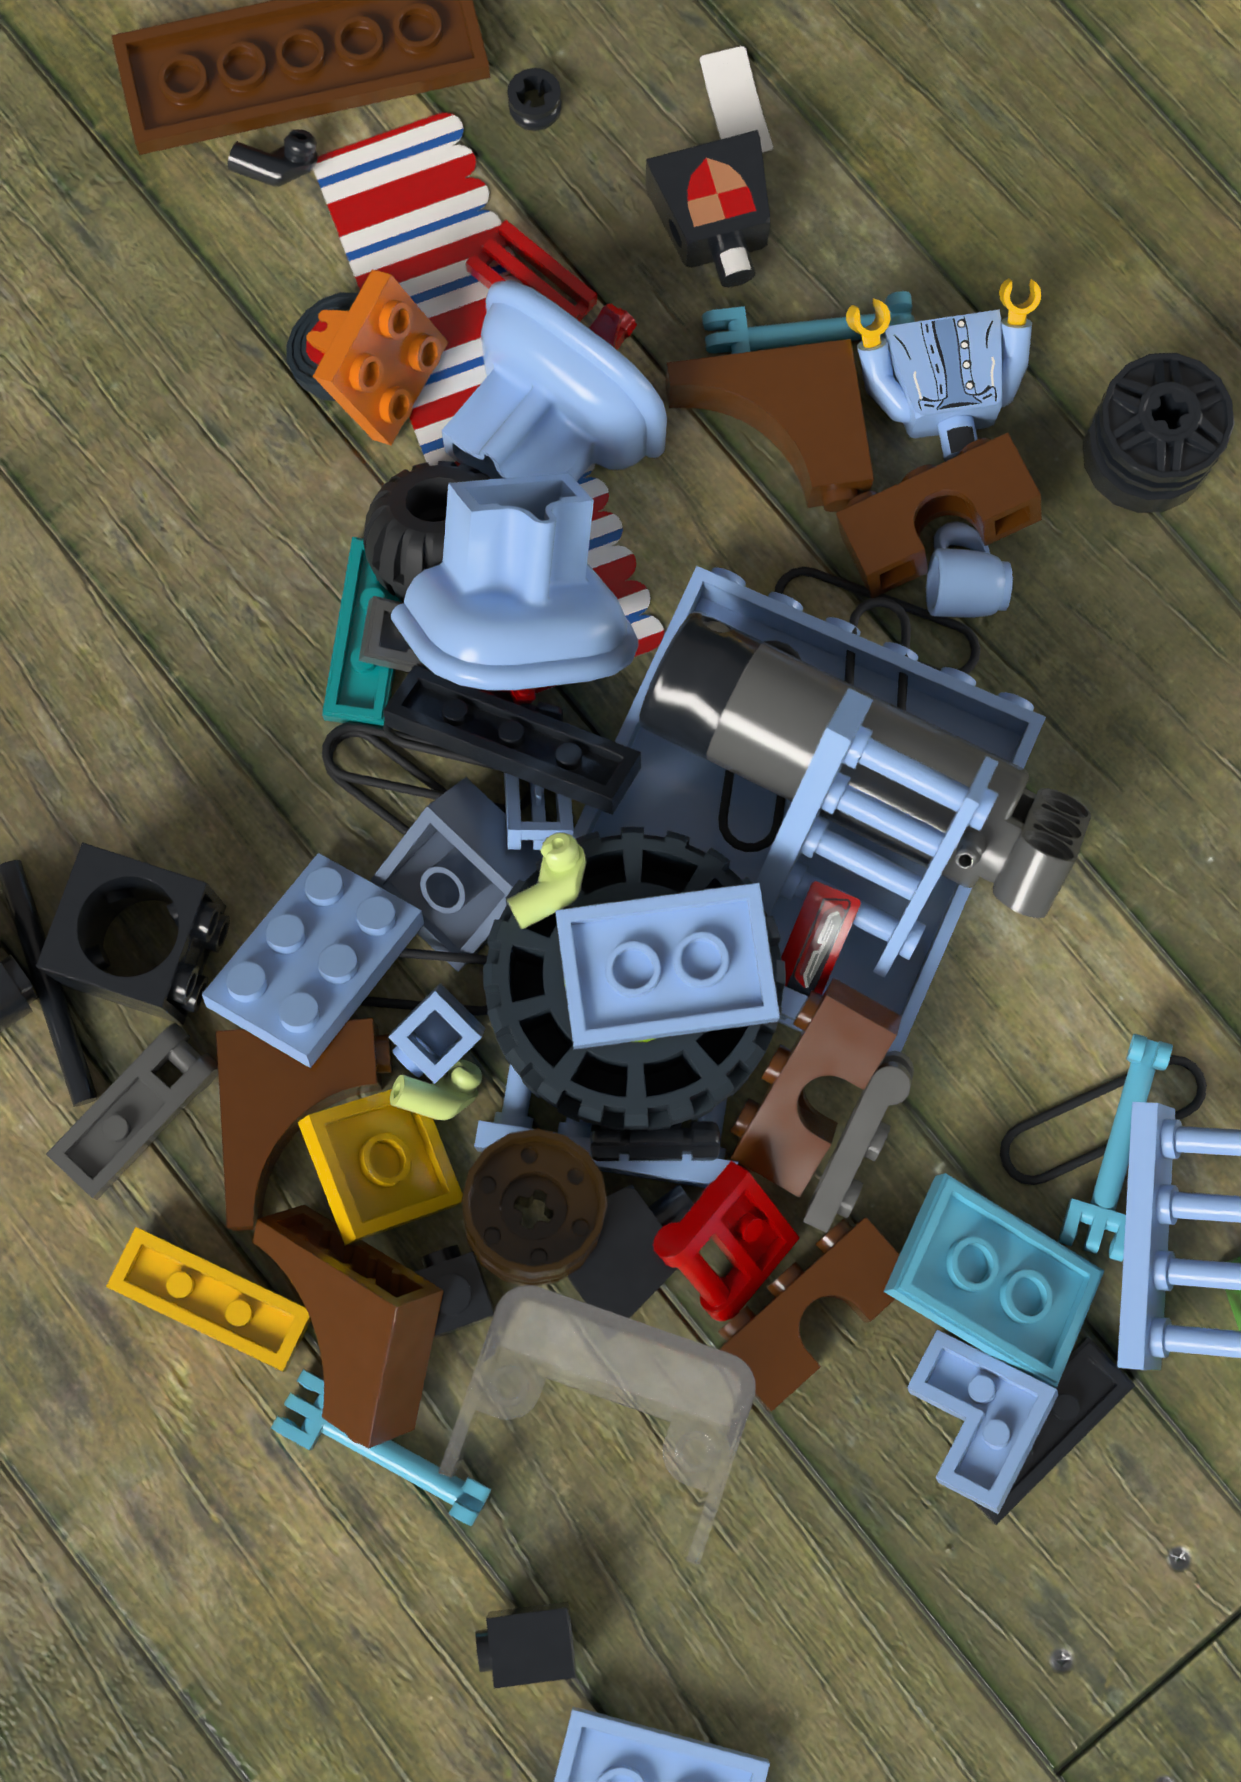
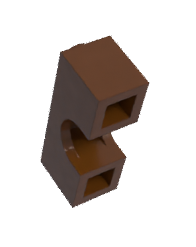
M1008 433L993 440L990 438L975 440L965 446L958 456L937 466L927 464L917 467L905 475L901 483L879 493L876 491L864 492L851 499L846 504L845 509L836 512L841 538L871 598H875L928 573L925 548L919 536L923 528L938 517L952 515L966 519L975 527L984 546L1042 520L1041 494Z
M834 977L823 995L811 990L793 1021V1025L802 1029L791 1050L781 1044L778 1046L761 1076V1079L770 1083L759 1103L748 1098L730 1129L731 1133L739 1137L731 1159L800 1197L831 1146L838 1124L818 1112L809 1103L804 1086L821 1076H837L864 1090L895 1040L902 1016Z
M866 1217L853 1227L843 1218L816 1243L817 1247L823 1252L817 1260L805 1270L797 1262H794L767 1287L774 1298L756 1315L748 1306H745L718 1331L726 1342L716 1352L767 1411L772 1412L821 1367L806 1350L800 1338V1320L804 1310L810 1303L821 1297L839 1299L845 1302L864 1323L871 1322L895 1300V1298L883 1291L900 1255Z

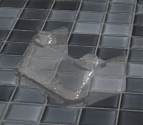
M524 1285L507 1292L496 1307L438 1473L448 1477L457 1475L479 1412L504 1420L523 1417L537 1404L546 1378L670 1422L662 1448L665 1467L677 1481L703 1491L682 1554L687 1562L699 1566L754 1400L756 1385L751 1369L743 1360L735 1355L538 1286Z

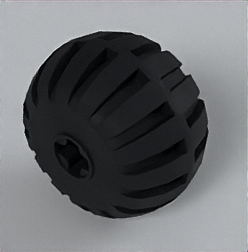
M438 461V465L429 466V462L414 465L412 471L404 469L391 477L389 482H386L381 487L366 514L363 544L367 561L373 573L388 592L393 596L396 595L404 603L406 591L413 579L424 569L442 563L448 483L490 480L491 478L487 474L463 463L457 467L453 461Z

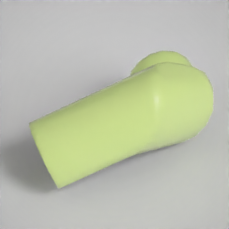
M556 833L546 838L541 848L543 860L538 883L507 899L521 929L555 913V910H561L571 905L578 897L586 860L583 848L577 844L576 839L572 835Z
M459 1060L448 1070V1074H444L436 1083L432 1082L430 1084L412 1077L399 1075L391 1090L390 1104L436 1120L451 1119L471 1105L477 1098L478 1090L476 1088L482 1082V1072L472 1062Z

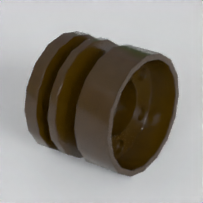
M541 1129L507 1134L486 1147L468 1171L462 1196L467 1242L481 1265L505 1282L526 1287L560 1282L579 1270L597 1246L607 1207L602 1173L588 1151L565 1135ZM534 1199L545 1203L544 1216L550 1219L549 1223L538 1220L532 1229L522 1226L523 1213L516 1209L518 1205L529 1208Z

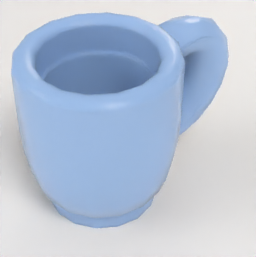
M958 521L949 522L937 529L934 536V552L930 558L926 581V601L930 615L974 618L989 616L997 611H1006L1010 603L1013 583L1010 562L1001 561L999 557L990 554L988 545L984 546L977 530L968 524ZM950 545L963 546L970 550L947 549V547Z

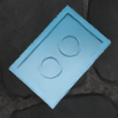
M944 1173L934 1177L883 1292L991 1357L1053 1388H1057L1104 1270Z

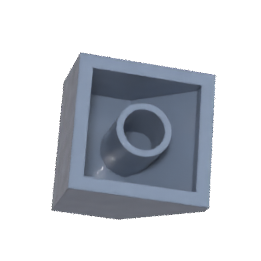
M465 777L424 809L371 878L370 882L422 910L424 925L417 934L435 951L477 954L488 943L494 919L499 920L507 905L506 896L518 880L525 882L537 870L536 862L543 855L541 850H533V840H521V850H508L506 814ZM448 962L457 972L467 965V963Z

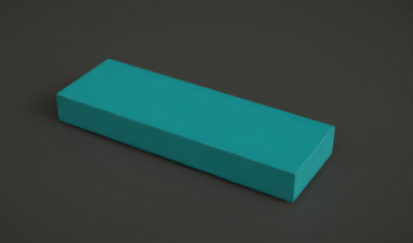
M352 537L322 716L324 721L364 723L384 727L385 718L383 710L391 700L396 669L359 661L369 600L373 596L394 601H402L396 595L393 596L377 580L366 558L363 544L364 538Z

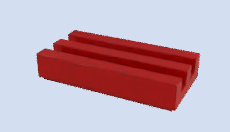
M506 219L498 227V234L493 239L489 236L482 244V251L477 256L473 254L466 261L467 272L490 289L493 283L506 281L489 267L495 260L522 282L523 285L538 291L579 322L597 304V294ZM509 246L511 249H513L517 254L524 258L534 268H536L545 277H547L556 286H558L567 295H569L573 300H575L577 304L575 306L571 304L567 299H565L556 290L549 286L545 281H543L539 276L532 272L522 262L515 258L505 248Z

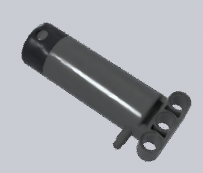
M701 611L693 612L687 616L671 640L651 680L639 714L641 727L781 797L793 801L826 727L848 688L853 689L873 699L861 725L873 731L872 739L970 787L986 756L998 761V765L987 786L988 789L998 793L996 801L980 831L967 825L941 875L967 888L975 886L981 877L994 883L992 887L993 894L1000 902L1015 912L1033 918H1044L1048 914L1077 860L1091 819V812L1085 805L1063 792L1050 788H1041L1035 794L1025 789L1029 773L1024 768ZM843 763L840 773L851 778L848 783L849 785L943 832H946L956 811L860 763H857L855 769ZM822 809L819 814L927 868L932 856L838 809H835L833 814Z

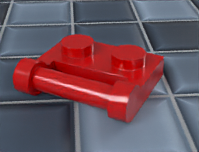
M730 1161L719 1176L704 1189L701 1197L680 1222L667 1224L657 1232L654 1237L653 1247L654 1251L667 1266L677 1267L700 1293L701 1306L712 1319L727 1321L740 1312L800 1237L750 1172ZM710 1238L734 1266L725 1278H720L699 1253Z

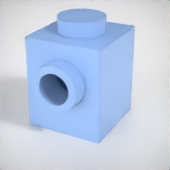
M440 983L394 1028L388 1038L397 1045L392 1052L412 1074L421 1077L425 1073L436 1083L482 1038L485 1027Z

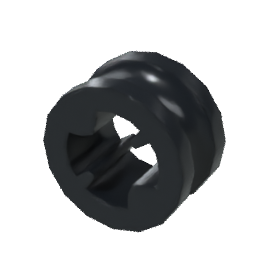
M540 68L524 69L515 74L509 82L507 90L509 112L514 122L520 127L532 131L544 130L553 125L559 118L562 108L561 89L556 77L547 70ZM531 90H538L539 97L546 93L544 95V105L531 107L530 100L524 105L525 93Z

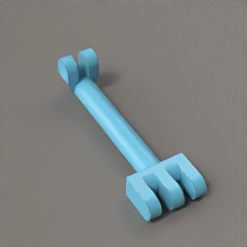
M907 291L889 294L885 301V305H887L890 311L889 326L915 322L914 316L911 315V294ZM745 306L710 310L702 315L703 328L705 330L718 331L728 329L726 332L712 333L705 337L706 351L712 354L727 352L736 354L851 339V341L862 340L861 334L854 332L848 326L846 317L747 327ZM875 313L860 316L863 327L871 325L875 319Z
M1133 1034L1126 1060L1130 1062V1066L1091 1202L1089 1204L1073 1198L1069 1200L1058 1239L1059 1243L1072 1246L1078 1233V1224L1082 1222L1089 1225L1083 1248L1084 1251L1097 1254L1104 1230L1115 1233L1109 1246V1258L1120 1262L1123 1261L1126 1215L1115 1211L1129 1165L1132 1102H1147L1155 1071H1164L1167 1068L1172 1053V1044L1162 1041L1156 1042L1147 1039L1145 1036Z
M306 1369L302 1370L297 1381L304 1388L317 1392L319 1395L313 1404L290 1392L284 1405L306 1417L300 1428L293 1421L277 1416L271 1426L272 1430L308 1450L314 1448L318 1438L323 1433L453 1505L448 1514L469 1526H473L492 1489L469 1476L464 1481L391 1440L370 1449L351 1441L347 1434L322 1418L324 1379Z

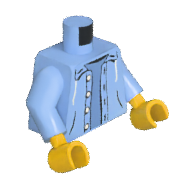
M1008 278L1001 284L999 290L1000 300L1009 309L1008 317L1002 319V321L1000 310L998 309L889 326L890 311L887 305L873 298L872 304L875 309V319L871 325L863 327L860 321L859 308L851 305L846 312V321L854 332L862 336V341L857 345L866 393L893 421L903 423L907 434L911 438L916 439L939 435L944 462L958 456L965 446L978 440L976 429L988 428L994 425L1000 409L1014 400L1028 367L1032 322L1026 319V317L1040 303L1041 290L1037 282L1030 279L1029 297L1025 302L1017 305L1012 304L1010 300L1012 280Z

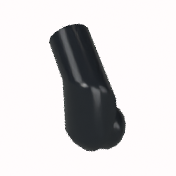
M302 129L290 131L289 135L284 138V146L270 153L237 141L233 145L228 157V170L270 186L280 187L312 171L319 157L316 152L317 141L310 132Z

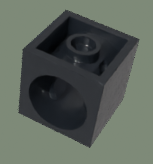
M82 842L36 967L65 987L184 1025L188 1011L196 1013L204 1000L202 993L208 987V976L202 975L210 951L218 953L224 944L230 925V916L224 915L226 905L208 883ZM157 900L170 903L167 905V908L179 931L176 943L169 956L160 965L142 975L132 977L111 975L107 970V967L110 966V961L103 943L108 927L114 918L127 907L142 901Z

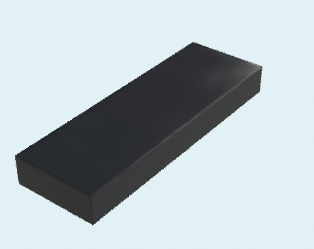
M1084 1337L1072 1349L1058 1386L1055 1388L1057 1389L1058 1397L999 1514L972 1501L992 1524L997 1525L1136 1386L1089 1337Z

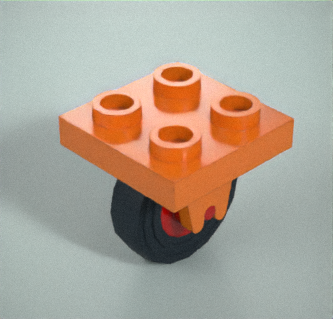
M372 269L359 293L340 292L322 298L303 313L292 328L286 345L287 364L296 381L306 391L321 400L337 401L373 440L392 446L404 422L409 418L412 407L429 376L437 367L448 341L391 274Z

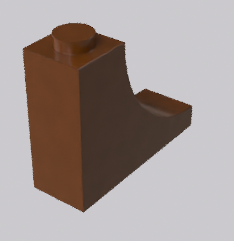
M851 339L667 362L665 387L669 409L698 408L716 411L743 421L761 432L772 441L791 464L804 492L807 508L823 506L825 511L838 512L845 509L846 504L854 497L871 491L874 477Z
M373 1018L348 1020L311 1068L245 1029L216 1031L227 1228L234 1231L255 1230L256 1220L262 1218L264 1197L271 1173L286 1145L300 1130L298 1124L300 1120L309 1114L325 1110L331 1105L349 1097L383 1090L382 1074L392 1073L391 1040L388 1038L389 1034L379 1035L378 1025Z
M305 1204L258 1218L256 1220L253 1243L264 1250L288 1276L307 1309L316 1333L324 1376L322 1418L347 1434L351 1441L363 1445L367 1449L415 1430L443 1290L363 1240L345 1245L337 1224Z

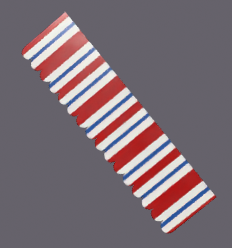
M446 112L435 114L319 155L313 170L359 289L361 290L372 269L391 274L448 341L437 367L432 371L412 407L409 419L425 460L429 462V466L438 465V461H453L458 467L460 463L445 453L441 430L487 377L483 360L481 330L487 314L486 296L489 289L467 272L466 261L473 254L477 256L482 251V244L489 236L493 239L498 234V227L502 223L498 215L492 211L480 210L488 202V187L478 178H466L475 170L476 158L468 147L454 145L462 137L463 125L457 116ZM507 246L505 249L515 257L511 248ZM495 260L489 265L506 281L512 280L522 284L516 277L506 276L509 272ZM592 464L577 481L594 500L587 563L617 597L626 619L631 623L639 642L634 656L637 657L659 647L664 637V629L660 621L655 617L641 615L646 611L650 603V593L646 586L639 581H626L631 578L636 570V557L626 547L613 546L622 536V522L611 512H599L608 503L609 491L605 483L600 479L594 477L585 478L593 471L595 464ZM555 686L534 688L535 694Z

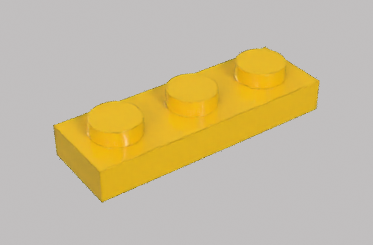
M135 1227L106 1285L107 1288L282 1372L287 1371L311 1321L305 1306L138 1227Z

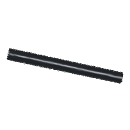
M12 860L0 864V881L73 1107L91 1103L97 1100L98 1096L62 985L36 967L46 941V936L21 860Z

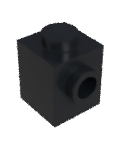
M453 1245L421 1257L424 1269L418 1270L415 1273L443 1290L434 1338H439L498 1317L480 1262L474 1252L461 1255L459 1246Z
M569 1601L490 1611L486 1617L487 1629L476 1630L475 1632L479 1671H492L494 1689L576 1678L577 1669Z

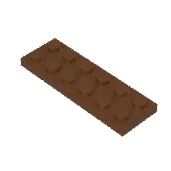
M271 0L111 35L134 141L139 155L490 78L489 64L473 0Z

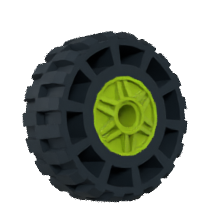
M621 827V835L600 838L598 831L575 838L577 844L583 848L586 865L578 897L571 905L563 909L753 883L748 877L741 880L729 868L730 860L713 848H710L706 853L689 845L690 837L668 830L666 837L644 835V827ZM542 857L536 862L537 870L525 882L518 880L506 896L507 905L499 920L494 919L487 941L489 950L487 962L483 967V985L486 993L487 1012L498 1044L508 1063L511 1064L521 1077L522 1082L533 1094L556 1107L560 1114L577 1122L582 1120L601 1126V1129L620 1130V1132H624V1130L648 1129L649 1131L669 1129L671 1125L689 1119L694 1121L713 1111L716 1105L728 1096H733L748 1080L750 1074L762 1060L779 1020L777 1022L574 1049L556 912L521 929L507 902L508 898L538 883ZM764 910L780 1016L783 989L786 982L785 961L781 960L778 945L781 938L773 916H767Z

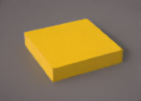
M392 1089L309 1114L298 1122L345 1245L448 1210L462 1203V1191L433 1118L392 1106L390 1104Z

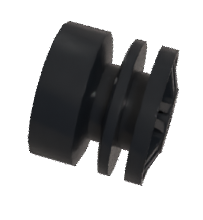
M1178 353L1148 354L1126 364L1110 381L1100 404L1090 420L1082 443L1084 468L1095 489L1114 505L1136 513L1165 512L1185 503L1203 484L1212 467L1227 448L1234 427L1232 399L1221 378L1201 361ZM1154 417H1158L1159 420H1158V421H1154L1153 418H1154ZM1168 425H1172L1173 429H1169Z

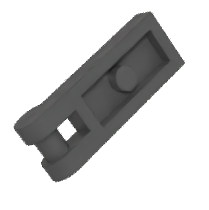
M177 1023L168 1026L46 1153L56 1165L93 1199L98 1200L190 1101L207 1088L218 1076V1061L209 1053L201 1055L188 1043L190 1035ZM169 1061L183 1073L171 1088L156 1075Z
M898 1051L887 1052L866 1088L862 1090L809 1201L803 1222L827 1233L836 1213L845 1218H848L863 1186V1182L854 1178L863 1157H866L875 1162L890 1131L891 1126L881 1121L888 1105H897L903 1102L909 1095L914 1068L910 1058L904 1053Z

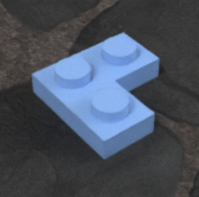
M937 1330L907 1386L910 1394L964 1421L936 1479L938 1483L999 1514L1058 1397L1057 1389Z

